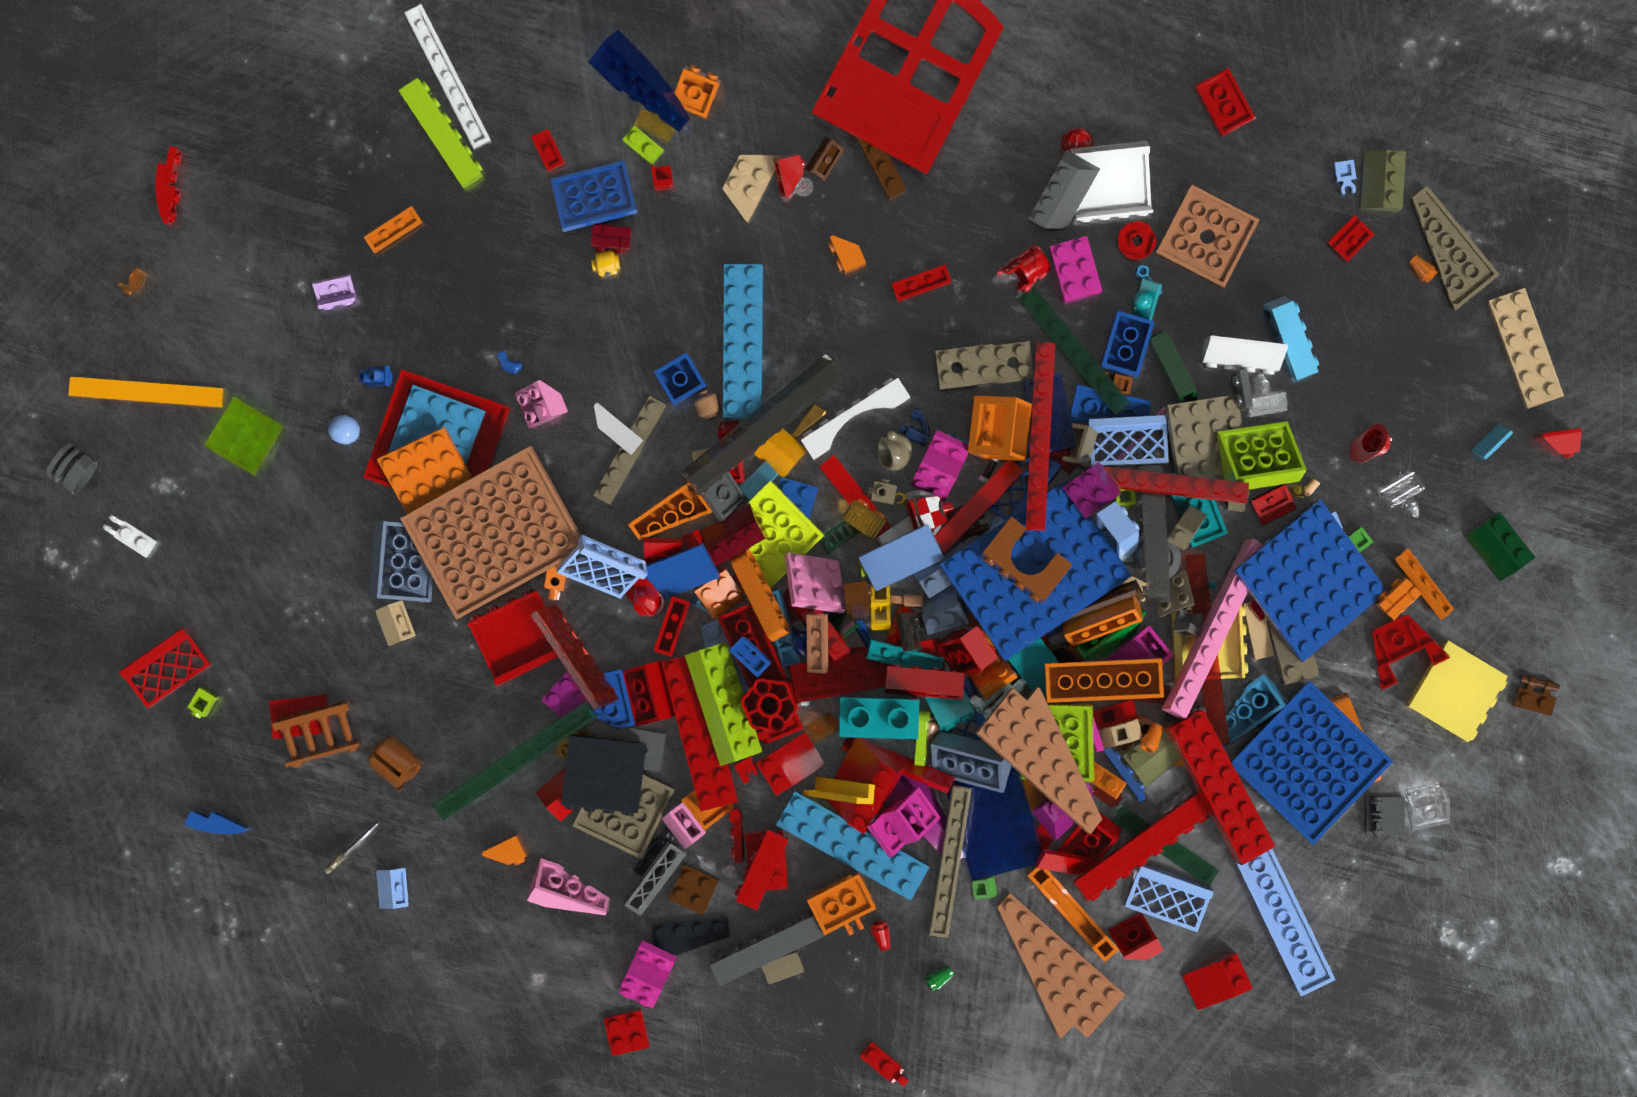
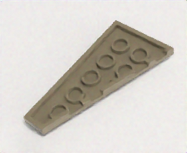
M1426 186L1413 196L1411 200L1453 311H1456L1500 274L1430 188Z

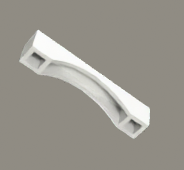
M893 377L883 383L884 387L880 390L874 388L867 393L868 397L866 399H857L851 403L852 407L847 411L843 408L834 414L836 418L829 421V419L821 422L819 424L820 428L813 432L811 429L802 435L804 438L801 442L812 459L815 460L830 450L832 441L839 429L853 416L874 408L894 409L910 399L899 378L895 380Z

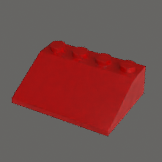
M855 738L834 779L874 784L873 804L825 800L847 824L865 834L869 831L867 826L881 813L906 766L864 738Z

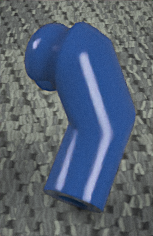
M505 351L496 354L504 371L515 374L522 370V363L520 361H510Z

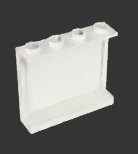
M1147 141L1070 149V152L1100 168L1075 213L1077 221L1089 222L1091 219L1098 218L1099 220H1108L1110 217L1127 218L1129 215L1146 216L1148 213H1153L1149 172L1150 146Z

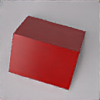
M565 767L536 791L546 809L559 821H562L573 811L565 809V806L561 805Z

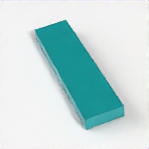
M869 640L865 656L866 659L890 665L899 664L903 668L919 666L924 670H930V668H940L942 670L944 662L942 657L874 640Z

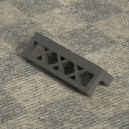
M668 841L622 904L641 916L681 863L686 853L678 845Z

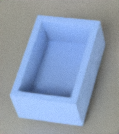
M1115 501L1097 513V526L1118 557L1123 561L1138 549L1139 527L1134 520L1131 521L1128 518V512L1124 506H1119Z

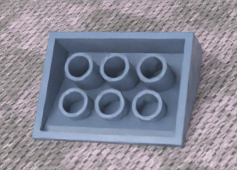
M375 521L369 597L431 602L433 577L403 523Z

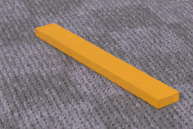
M70 377L68 396L222 408L224 389Z

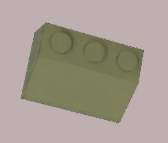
M1381 150L1363 153L1360 209L1395 212L1403 209L1406 151Z
M1169 721L1162 725L1163 730L1159 747L1154 753L1141 749L1140 742L1122 756L1145 787L1181 760L1165 730V727L1171 725Z

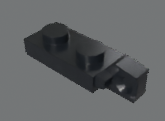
M664 829L660 836H657L655 839L653 838L643 858L638 861L633 871L642 877L667 842L672 843L675 837L673 833Z

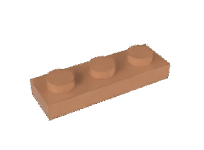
M807 614V672L828 673V615Z

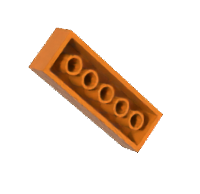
M1162 658L1044 664L1045 698L1047 703L1164 697Z

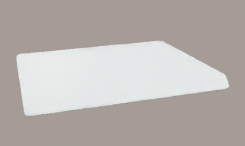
M596 403L594 410L598 428L632 455L643 440L599 403Z

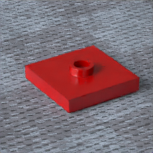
M644 538V561L646 565L683 551V539Z

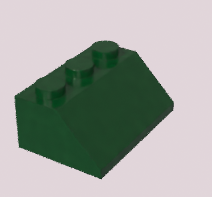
M1495 512L1465 535L1499 581L1519 571L1536 558L1501 512Z

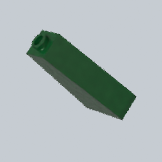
M1160 331L1153 334L1149 339V344L1176 403L1197 401V388L1168 332Z

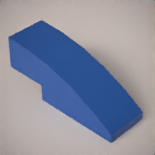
M195 809L190 811L184 825L196 830L216 834L243 833L250 828L217 811H213L210 816H207Z

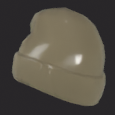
M891 430L888 431L886 437L879 440L877 452L882 467L888 470H899L910 461L913 450L912 444L907 437L897 435L896 432Z

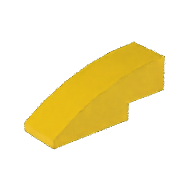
M870 581L872 589L871 630H890V585L875 591Z

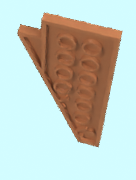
M1035 687L1027 699H1025L1015 689L1011 688L980 726L976 734L1087 834H1091L1102 820V817L1041 689Z
M1009 892L997 908L1058 1036L1062 1039L1071 1027L1074 1026L1088 1038L1122 1000L1125 994Z

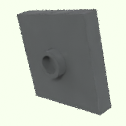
M727 468L721 469L698 490L719 522L728 517L747 499Z
M629 727L627 741L646 743L644 770L660 772L667 734Z

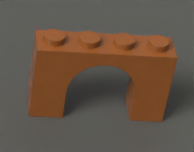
M1011 516L981 554L982 560L991 567L994 565L999 569L998 573L1007 579L1009 577L1013 580V585L1021 591L1024 589L1028 592L1029 597L1034 602L1043 603L1073 564L1057 553L1043 571L1038 574L1027 575L1018 571L1012 563L1011 551L1014 544L1027 528Z

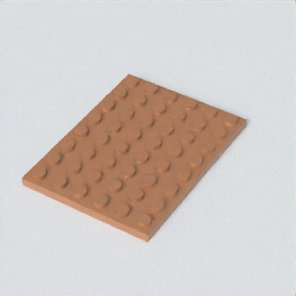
M532 446L527 447L400 518L456 620L563 562L578 545V539L581 536Z

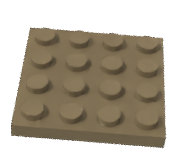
M1236 395L1165 405L1175 475L1201 478L1222 475L1223 469L1217 432L1243 428L1240 409L1236 404Z
M643 774L638 814L634 813V816H625L619 811H615L614 814L603 813V810L595 809V812L584 811V808L581 807L573 827L642 859L675 789Z

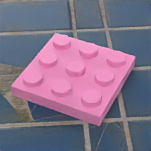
M787 553L784 556L791 606L841 614L846 611L838 560L795 553Z

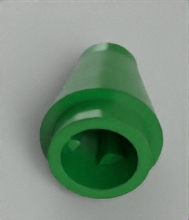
M947 966L927 974L928 976L924 979L929 988L934 991L939 990L954 976V973Z

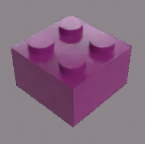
M1099 461L1063 487L1085 519L1122 493Z
M569 669L541 700L570 726L598 694Z

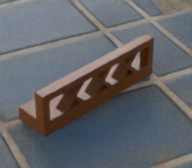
M1137 580L1130 581L1115 587L1066 621L1135 596L1138 601L1144 599V594Z

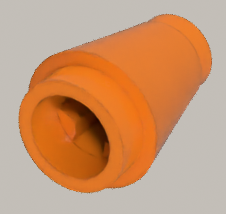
M1418 255L1409 262L1419 278L1426 283L1438 273L1435 270V266Z
M1153 723L1141 739L1140 748L1149 753H1154L1155 750H1158L1163 727Z

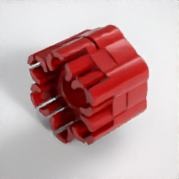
M763 676L754 682L753 686L741 700L742 708L745 711L751 728L780 732L787 727L793 715L801 708V703L797 701L798 699L793 693V683L789 679L775 680ZM765 697L776 699L778 708L774 713L767 712L764 709L763 699Z

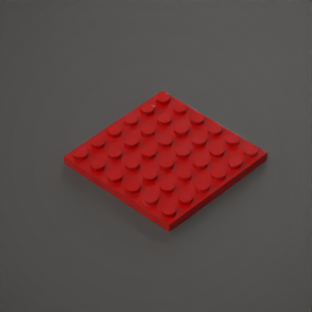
M401 369L363 478L392 488L377 459L387 454L413 385L486 411L466 466L473 478L488 470L510 407Z

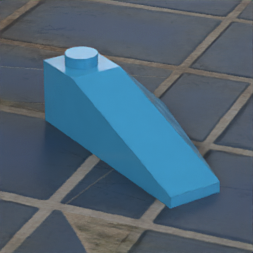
M1265 674L1246 687L1233 708L1216 728L1215 733L1224 749L1273 718L1289 702L1281 689Z

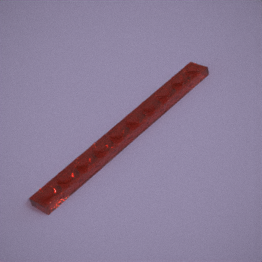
M1205 553L1186 555L1187 577L1195 603L1192 607V614H1202L1204 616V623L1212 607ZM1217 654L1202 685L1206 710L1205 714L1221 744L1226 745L1230 744Z

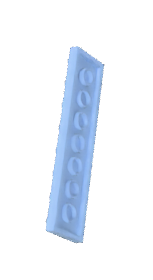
M1273 849L1244 865L1236 863L1299 995L1303 996L1334 981L1333 973Z

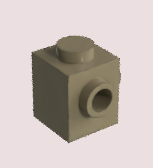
M879 479V482L875 481L874 485H870L868 496H871V501L894 505L897 486L891 485L889 480Z

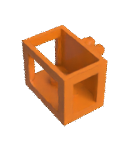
M974 396L968 453L983 459L1026 461L1027 447L1030 440L1029 431H1031L1032 404L1017 397Z
M855 871L807 896V902L824 935L842 926H845L849 935H852L854 933L849 923L855 920L857 927L860 930L864 929L859 917L876 909V904L859 871Z

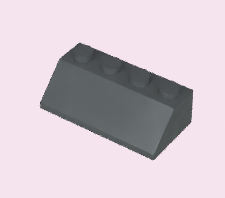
M1066 150L1032 211L1029 220L1044 228L1067 229L1100 168Z

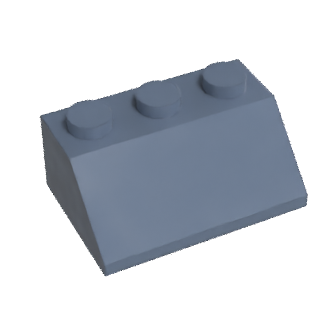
M960 539L944 555L945 559L913 574L928 598L951 585V582L939 565L965 548Z

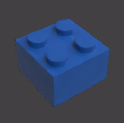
M687 352L654 371L673 406L707 387Z

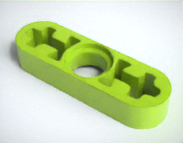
M919 711V732L915 751V765L925 766L930 719V712Z

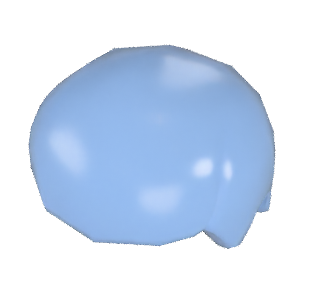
M347 415L334 417L328 427L331 439L345 445L354 442L360 432L357 421Z

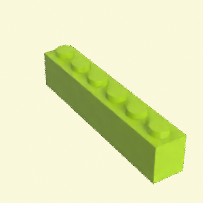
M416 78L398 90L461 186L465 189L483 177L480 172L483 168L477 160H472L470 155L473 153L467 144L462 145L460 142L462 137L457 129L452 130L449 123H451L448 115L446 113L442 114L438 109L441 105L436 97L431 98L428 94L430 88L426 82H420Z

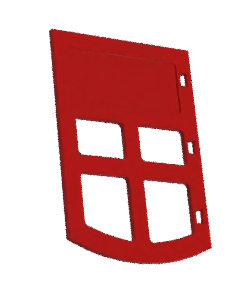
M871 0L811 113L927 175L964 103H966L968 95L1004 26L980 0H937L920 34L917 37H913L880 19L879 15L887 0ZM951 3H956L985 30L968 64H964L930 45ZM873 32L908 51L909 54L898 75L894 76L859 57V53L870 33ZM857 36L863 39L859 47L853 45ZM921 60H926L959 79V83L948 103H944L910 84V80ZM831 86L836 89L832 98L826 96Z

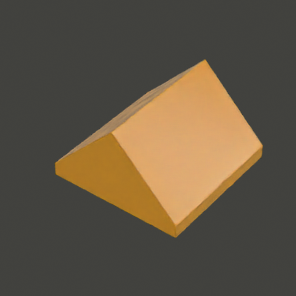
M778 425L766 437L754 455L763 462L767 461L779 473V476L784 478L807 449Z

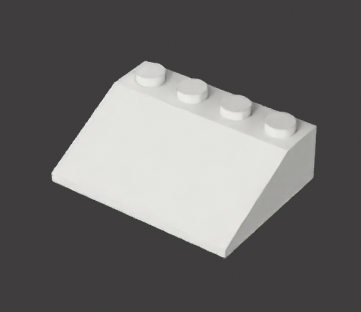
M1209 336L1203 340L1201 363L1206 364L1205 367L1217 368V365L1225 366L1224 369L1236 370V367L1247 369V372L1255 373V370H1263V374L1274 375V372L1280 371L1288 344Z

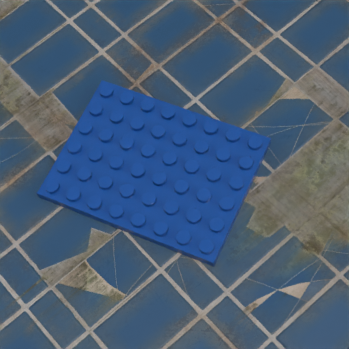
M1067 480L1047 493L1045 531L1025 530L1011 551L1013 565L1018 571L1027 575H1035L1042 572L1057 553L1073 564L1043 603L1034 602L1029 597L1028 592L1024 589L1021 591L1013 585V580L1009 577L1007 579L998 573L999 569L994 565L992 567L987 565L982 560L981 554L1008 520L939 565L1004 662L1132 577L1091 515L1085 519L1063 487L1068 484ZM1027 507L1012 516L1024 527H1026Z

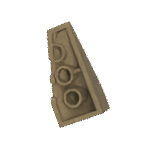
M1267 620L1281 684L1286 685L1319 676L1314 654L1304 662H1300L1272 622Z

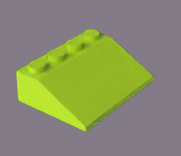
M1288 421L1217 432L1223 476L1227 481L1249 483V489L1300 482L1307 470Z

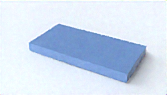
M928 524L859 556V560L875 591L945 559Z

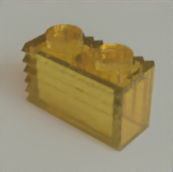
M854 499L842 519L874 540L886 522L883 519L885 515L878 510L873 512L868 509L869 504L862 499L858 501Z

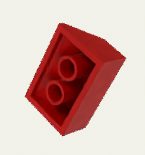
M662 661L623 670L635 727L675 717Z

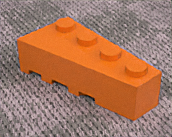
M690 479L628 522V525L638 540L712 513V510Z

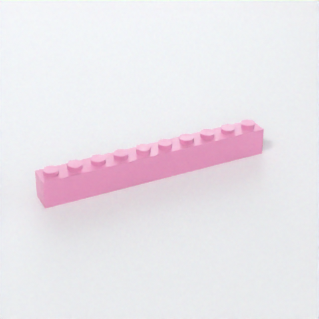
M1255 539L1243 541L1202 625L1200 637L1196 638L1162 707V710L1176 718H1187L1247 595V588L1233 570L1263 546L1262 543Z

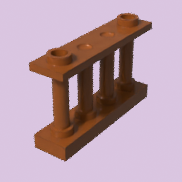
M349 699L274 719L272 723L274 731L280 730V732H283L291 757L286 760V767L291 766L295 768L303 765V762L346 750L347 752L358 750L362 743L361 738L353 740L346 717L347 711H349L351 706ZM334 714L338 716L346 743L335 745L327 721L328 716ZM317 719L320 722L328 748L316 750L309 728L310 721ZM299 725L302 728L309 753L298 756L290 731L291 726Z

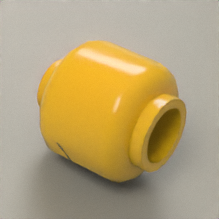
M612 250L597 252L595 259L591 260L593 271H597L600 277L615 275L617 269H620L618 254H615Z

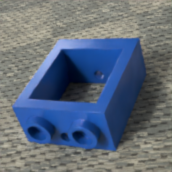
M742 636L729 650L757 678L772 663L745 636Z

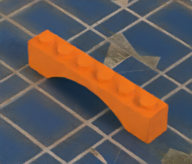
M1035 865L1026 873L1104 962L1119 950L1049 870L1037 868Z

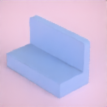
M406 868L377 870L379 908L395 909L409 906Z

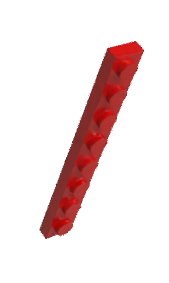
M1104 467L1119 489L1247 504L1249 483Z

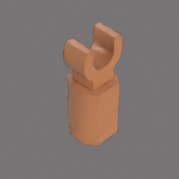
M904 594L903 597L890 596V606L901 605L905 608H923V595Z

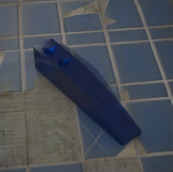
M619 30L606 38L588 61L616 90L625 92L630 96L631 100L643 104L650 113L653 111L658 114L659 119L677 131H681L690 120L682 103L663 76Z

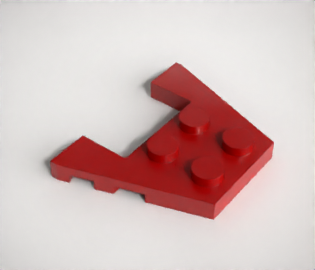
M1409 614L1373 630L1378 673L1381 682L1380 687L1382 690L1398 683L1390 664L1425 648L1434 666L1451 658Z

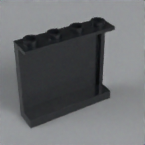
M569 734L561 805H564L565 809L570 810L582 807L584 811L595 812V809L603 810V813L614 814L615 811L622 812V815L634 816V813L638 814L646 743Z

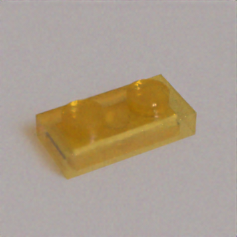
M644 108L634 124L637 128L667 144L677 128L674 124Z

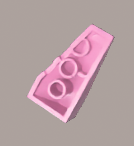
M543 858L540 859L530 884L527 901L544 907L606 915L609 897L591 885L586 886L578 880L579 877L576 875L571 876L563 870L564 867Z

